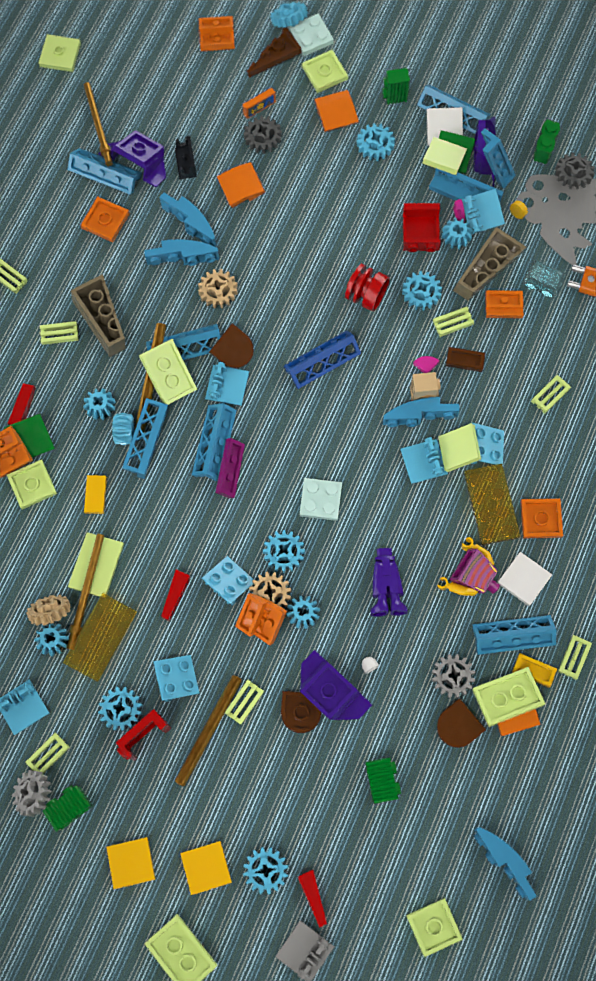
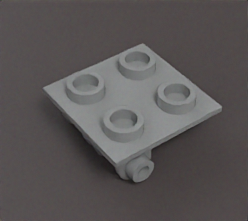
M300 920L275 957L296 972L301 979L312 981L335 946Z

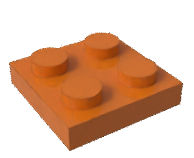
M97 196L80 226L90 233L114 242L130 212Z
M522 499L520 501L523 539L563 537L560 499Z

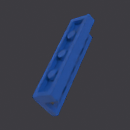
M346 330L284 365V368L291 375L296 388L299 389L360 355L361 351L354 335ZM352 343L355 351L345 354L346 346ZM331 354H339L336 362H328ZM315 363H323L320 371H312ZM301 371L307 372L305 379L299 382L296 374Z

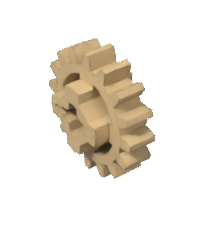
M213 269V274L206 272L207 277H201L202 283H198V292L202 302L206 301L207 306L213 304V308H216L217 305L223 308L225 303L228 306L230 305L229 300L235 301L234 295L238 294L236 289L238 286L237 282H235V277H230L229 272L223 274V270L220 269L219 273H216V270Z
M266 572L265 577H262L260 574L258 575L259 581H252L255 585L254 587H249V591L253 592L252 594L270 601V597L267 594L268 586H270V590L273 593L271 602L275 603L278 597H282L277 605L280 607L288 606L286 600H291V596L287 595L291 592V588H286L289 582H282V575L277 578L276 572L272 576H269V573ZM272 581L278 583L281 587H276L272 584ZM263 583H265L264 587L261 590H258V588Z
M50 595L49 597H44V599H38L35 603L31 604V607L27 608L28 612L26 613L31 624L35 623L38 626L42 623L44 626L49 623L53 624L54 621H60L62 617L67 616L71 606L66 596L58 595L56 597Z

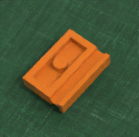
M486 290V318H523V291Z

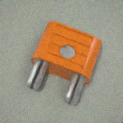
M573 265L572 271L582 273L583 276L581 283L569 280L567 286L578 289L580 293L596 297V268L589 266L584 268Z

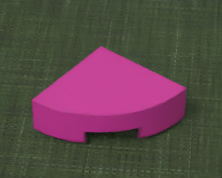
M462 199L455 200L453 207L454 215L458 221L463 218L465 223Z
M423 356L416 359L413 365L423 373H430L439 364L440 360L431 356Z

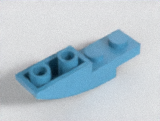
M163 192L159 197L162 209L168 213H173L178 220L184 222L185 230L189 235L196 236L201 242L216 247L212 228L199 209L183 196L177 201Z
M193 240L161 241V248L144 250L147 265H159L163 262H177L183 259L184 265L194 266L202 262L211 263L215 260H220L217 247Z
M440 397L410 401L386 413L383 416V425L388 427H397L398 425L415 427L420 425L422 418L427 420H433L436 417H443L447 420L458 417L459 404H440Z
M480 827L475 828L476 834L474 838L480 847L483 845L487 853L485 856L491 865L495 864L496 867L505 864L506 867L503 869L510 880L513 878L518 885L515 889L522 899L525 897L526 900L530 901L537 897L525 878L532 872L518 853L493 833Z

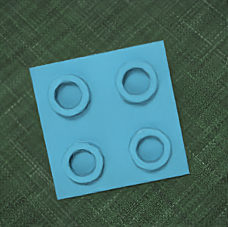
M496 189L474 196L469 195L462 199L466 221L470 224L469 228L473 230L472 234L505 224Z
M223 362L213 365L205 399L242 406L249 371L225 367Z
M472 423L475 425L481 460L478 461L503 467L504 430Z
M429 437L423 443L400 449L411 484L448 474L444 470L442 454L437 439L432 440V437Z
M228 556L202 577L206 585H209L215 593H218L219 597L221 596L227 601V604L232 606L237 602V598L253 585L252 581L254 580Z
M191 655L153 662L162 701L168 702L174 698L199 694Z
M30 679L0 698V712L14 735L49 714Z

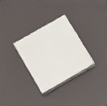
M462 108L427 109V146H430L433 137L439 139L441 130L463 135Z
M520 552L497 583L527 606H530L552 574Z

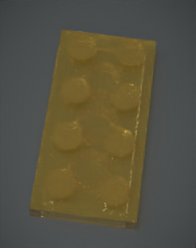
M502 464L464 471L481 545L520 538Z
M102 593L64 659L63 664L98 682L137 611Z

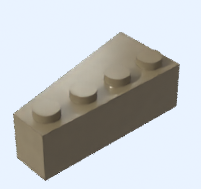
M496 227L453 291L466 300L471 299L519 258L526 249V246Z
M103 274L72 289L73 303L108 356L111 357L126 349L125 338Z

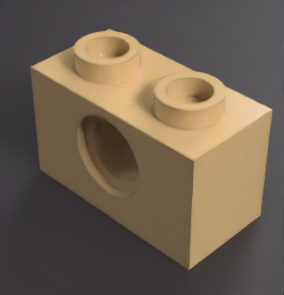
M436 372L412 375L410 385L411 401L439 396L438 390H440L441 386L440 379H436Z

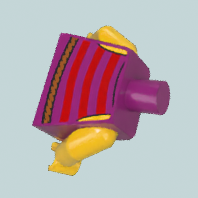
M467 537L466 542L470 543V545L467 546L464 543L461 545L462 549L467 552L451 576L450 581L452 582L448 583L445 577H441L439 579L445 581L446 585H437L440 590L448 588L450 592L462 596L484 594L486 590L494 594L499 589L500 584L493 580L497 574V569L494 567L491 554L478 544L474 545L473 539Z

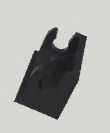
M190 136L185 137L184 143H179V139H176V147L174 148L179 180L197 177Z

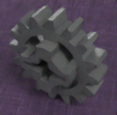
M261 116L260 120L254 117V122L248 121V126H245V143L249 145L250 150L256 148V153L262 150L263 154H265L267 149L272 152V147L277 148V143H281L282 130H280V124L276 125L275 119L270 121L269 116L266 119Z
M571 153L570 157L565 154L564 158H560L556 165L555 176H559L557 181H563V186L568 184L569 189L575 186L577 190L580 185L585 188L586 184L591 183L595 174V166H591L592 160L587 161V156L582 158L580 153L577 156Z

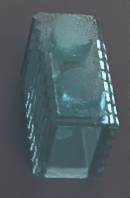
M533 259L522 284L530 290L542 292V295L545 297L556 298L567 274Z

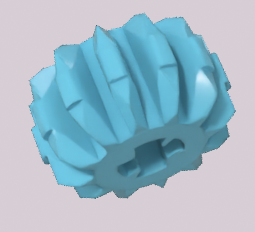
M456 217L453 219V222L448 220L442 229V239H445V245L451 244V249L457 246L458 250L461 248V245L466 247L472 239L471 234L473 232L472 228H469V222L464 223L463 218L458 221Z
M95 388V393L93 394L88 392L89 398H84L86 404L83 406L84 410L87 411V415L89 417L93 416L94 420H97L99 416L104 420V415L111 417L110 411H115L113 404L116 403L115 399L112 398L111 392L106 393V390L103 388L100 392Z
M116 414L112 422L113 440L115 444H131L135 431L134 418L132 414Z
M300 595L299 602L293 598L292 603L295 606H287L291 610L287 613V617H293L290 620L291 624L297 621L296 628L298 629L301 624H304V629H307L308 622L311 626H314L315 622L313 619L319 620V615L315 613L320 612V608L315 607L317 604L316 600L309 603L310 596H307L306 601H303V596ZM305 608L308 614L300 616L298 611H302Z
M49 623L48 627L42 625V632L40 630L36 631L40 637L34 638V641L39 643L36 648L38 650L42 649V654L46 655L49 652L50 656H54L55 650L59 654L62 653L61 646L67 648V645L63 642L68 641L69 637L64 636L67 630L65 628L61 629V624L58 623L55 626L54 623ZM49 637H54L55 641H49L48 639Z

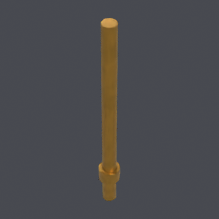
M86 82L84 83V89L98 135L100 153L104 157L106 166H111L113 164L110 155L111 149L105 138L91 85Z
M97 534L74 622L69 629L70 637L67 649H75L78 635L81 634V623L105 535Z

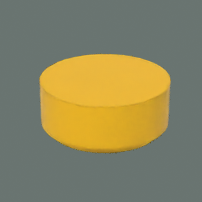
M517 200L510 205V211L517 219H522L527 215L528 210L523 202Z

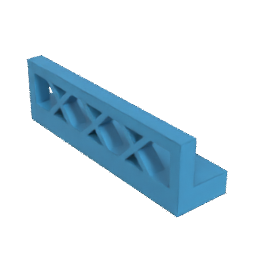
M425 85L417 106L425 110L433 109L431 107L434 106L439 108L438 105L441 103L448 104L449 108H462L465 117L463 122L466 121L467 125L463 123V128L474 134L476 129L471 127L469 120L472 118L484 120L489 119L491 114L432 85ZM426 94L432 96L433 105L427 106L423 104Z
M484 129L481 132L486 142L483 152L498 185L504 189L516 175L501 139L487 129Z
M81 148L71 152L69 156L67 170L130 195L134 192L135 181L142 177V172L112 161L113 164L111 166H106L104 157Z
M439 169L435 170V176L429 185V190L453 200L465 199L469 195L474 196L496 189L459 172L453 175ZM496 189L499 202L501 203L504 192Z
M214 324L164 337L163 343L173 339L176 347L183 349L181 357L185 360L209 354L212 347L206 345L210 338L217 337L219 340L221 335L218 325ZM153 340L146 342L147 350L151 349ZM197 342L201 345L198 351L193 352L188 349L191 343Z
M148 398L145 400L122 467L124 470L137 473L139 478L145 479L168 412L167 404ZM148 405L159 407L157 414L149 416L147 412ZM149 421L152 430L144 434L141 430V425ZM144 439L146 447L137 451L135 447L136 441ZM138 456L140 460L139 468L128 466L129 460Z
M224 403L208 405L192 476H206L214 481H218L226 439L231 437L237 410ZM214 410H217L216 415L213 417ZM213 427L211 434L208 436L209 430ZM209 445L208 450L204 453L206 446ZM204 463L203 471H200V467Z
M551 615L472 624L476 639L477 655L556 645L557 630ZM548 623L549 626H540L538 624ZM525 625L528 628L522 629L519 628V626ZM500 628H507V629H509V630H508V631H501V630H499V629H500ZM481 630L489 631L488 633L479 634Z

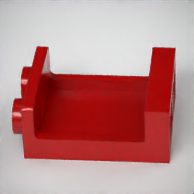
M404 203L403 251H439L441 244L439 233L440 203Z
M153 709L116 742L119 746L116 750L124 759L135 761L137 757L131 751L135 744L156 726L165 734L171 727Z

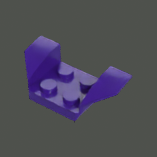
M493 116L491 119L478 120L473 158V171L482 175H492V187L495 185V176L483 152L486 142L481 132L487 129L496 136V116Z
M136 130L123 140L108 144L111 149L112 161L120 154L144 168L143 181L156 188L166 179L164 146Z
M315 650L301 663L300 692L329 720L360 719L372 706L347 679Z

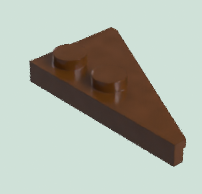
M287 27L283 28L282 34L278 38L275 37L272 43L260 54V59L249 66L247 70L249 78L302 53L300 45Z

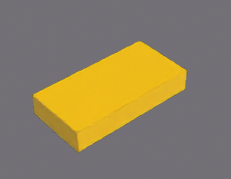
M87 475L85 514H104L106 476Z
M519 653L512 673L529 667L535 682L550 688L557 668Z

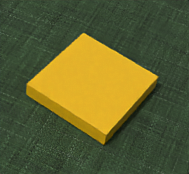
M148 837L106 847L114 889L156 879Z
M221 841L180 853L191 895L232 883Z

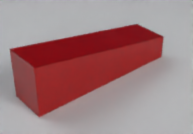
M22 384L8 425L27 418L36 389L34 385Z
M177 569L175 570L161 615L163 619L169 622L191 579L190 575Z
M314 870L298 876V879L320 928L326 925L327 921Z

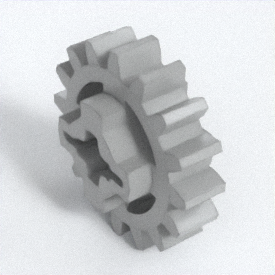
M448 654L447 660L441 657V664L435 663L434 666L437 670H432L431 673L436 675V677L432 678L431 681L437 682L434 688H441V695L446 692L448 693V698L452 694L459 698L460 692L465 696L467 694L465 689L471 690L473 688L469 683L475 682V679L471 677V675L475 674V671H470L469 668L472 664L466 665L465 657L459 660V655L456 654L453 659L451 654ZM456 664L460 665L464 670L456 667ZM447 665L446 673L440 674L441 669ZM451 670L454 675H458L455 681H453V678H449ZM466 678L464 686L460 688L461 679ZM445 682L450 685L451 689L447 688L443 683Z
M29 770L28 773H22V779H17L19 784L13 787L16 791L12 794V797H15L12 804L17 805L15 811L20 812V815L34 817L35 814H41V809H46L45 802L50 801L47 796L52 790H48L51 782L46 781L47 775H43V772Z

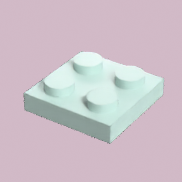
M319 13L300 21L296 26H288V30L302 49L301 54L303 57L334 44V39Z
M304 478L300 517L338 521L342 482Z

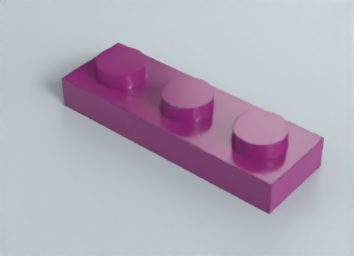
M232 438L226 439L215 492L229 499L235 498L245 444Z

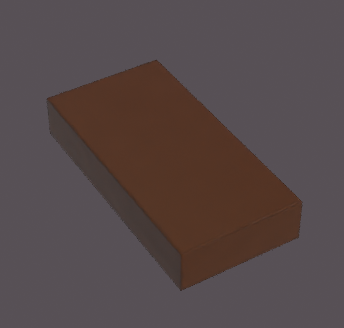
M449 347L445 366L482 372L485 353Z

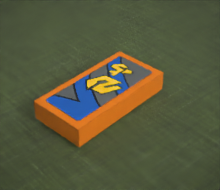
M270 88L244 103V116L248 119L276 102L274 89Z

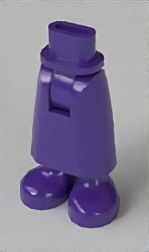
M379 548L376 550L377 557H375L372 597L377 598V603L370 610L371 616L382 617L388 615L387 598L391 600V615H405L408 613V609L400 601V597L404 595L395 556H392V548Z

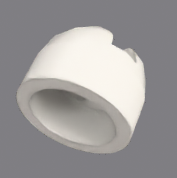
M366 657L362 661V669L365 674L379 667L377 661L372 657Z

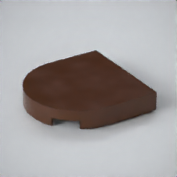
M232 323L209 353L218 361L225 363L226 367L240 368L251 360L254 349L250 338Z
M282 691L281 717L284 725L295 733L303 734L312 731L321 719V711L301 692Z
M460 698L439 716L437 722L439 738L446 745L455 748L469 745L486 731Z

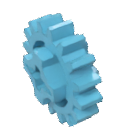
M283 3L279 6V9H274L270 17L274 26L285 28L287 26H296L300 20L302 21L304 17H307L308 12L304 3Z
M373 123V127L366 125V130L361 129V134L357 136L358 152H363L364 158L368 155L370 161L373 157L376 161L379 160V157L385 159L386 154L390 156L391 150H394L395 137H393V132H388L389 127L382 128V124L379 127H376L375 123Z
M419 271V275L412 273V278H406V282L403 283L402 295H405L404 301H409V307L415 305V310L421 307L422 311H425L426 306L432 309L433 304H438V299H441L442 287L439 286L440 280L435 281V275L430 277L429 272L423 275L422 271Z
M283 530L282 535H279L276 531L274 538L269 536L270 542L264 543L267 549H263V554H268L264 557V560H270L268 566L272 567L274 565L276 572L281 568L283 573H285L287 568L292 572L294 565L299 567L298 560H304V557L300 554H305V549H300L304 546V543H298L300 537L296 536L294 538L292 531L289 535H286L285 530ZM295 546L297 548L296 557L292 553ZM272 547H274V549L276 550V553L273 554V557L271 555ZM281 549H283V550H286V549H287L288 554H285V553H282V554H281V551H280V550H281Z
M116 687L114 693L108 690L109 696L103 695L102 698L105 701L104 703H99L103 710L98 711V714L104 715L101 721H108L106 727L110 728L113 725L114 731H117L119 727L122 731H125L127 725L132 729V722L138 723L139 720L136 717L137 715H142L138 708L143 707V705L137 703L140 697H133L135 692L131 690L128 693L127 687H124L122 691L119 687ZM118 696V699L111 703V700ZM128 698L131 699L134 708L129 707ZM121 704H122V706L125 708V710H124V711H120V714H119V712L116 710V708H117V707H121ZM108 710L113 713V720L110 719ZM128 715L131 716L128 720L123 722V719L125 717H127Z
M261 847V853L259 854L254 850V857H247L250 863L243 866L248 869V872L243 873V876H249L246 884L253 883V891L257 887L260 888L259 894H262L264 889L267 890L268 894H271V888L278 891L277 885L285 884L282 877H288V874L284 873L288 865H283L282 863L286 858H279V851L273 854L271 847L268 852H265L264 847ZM268 856L274 858L278 865L271 864L268 861ZM260 857L259 866L252 869L254 862ZM264 864H267L268 868H276V870L268 873V877H265L264 873H256V871L263 869ZM280 872L278 879L272 884V876L274 873ZM254 877H260L263 880L264 885H261L258 882H256Z

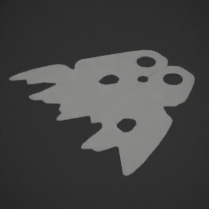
M543 174L530 176L525 184L527 191L521 192L516 201L523 202L525 198H531L534 201V205L527 208L526 220L533 224L541 223L540 235L546 243L568 263L577 265L574 247L585 249L587 246L592 245L589 240L578 233L577 229H583L582 223L596 224V196H594L596 194V179H592L591 183L586 184L585 188L580 185L579 189L576 190L575 186L569 189L568 184L563 186V181L558 182L559 176ZM539 180L543 182V189L535 190L533 188L534 181ZM565 193L570 199L562 201L559 200L558 195ZM547 197L548 201L543 202L542 198ZM566 228L570 231L569 237L564 238L559 233V230Z

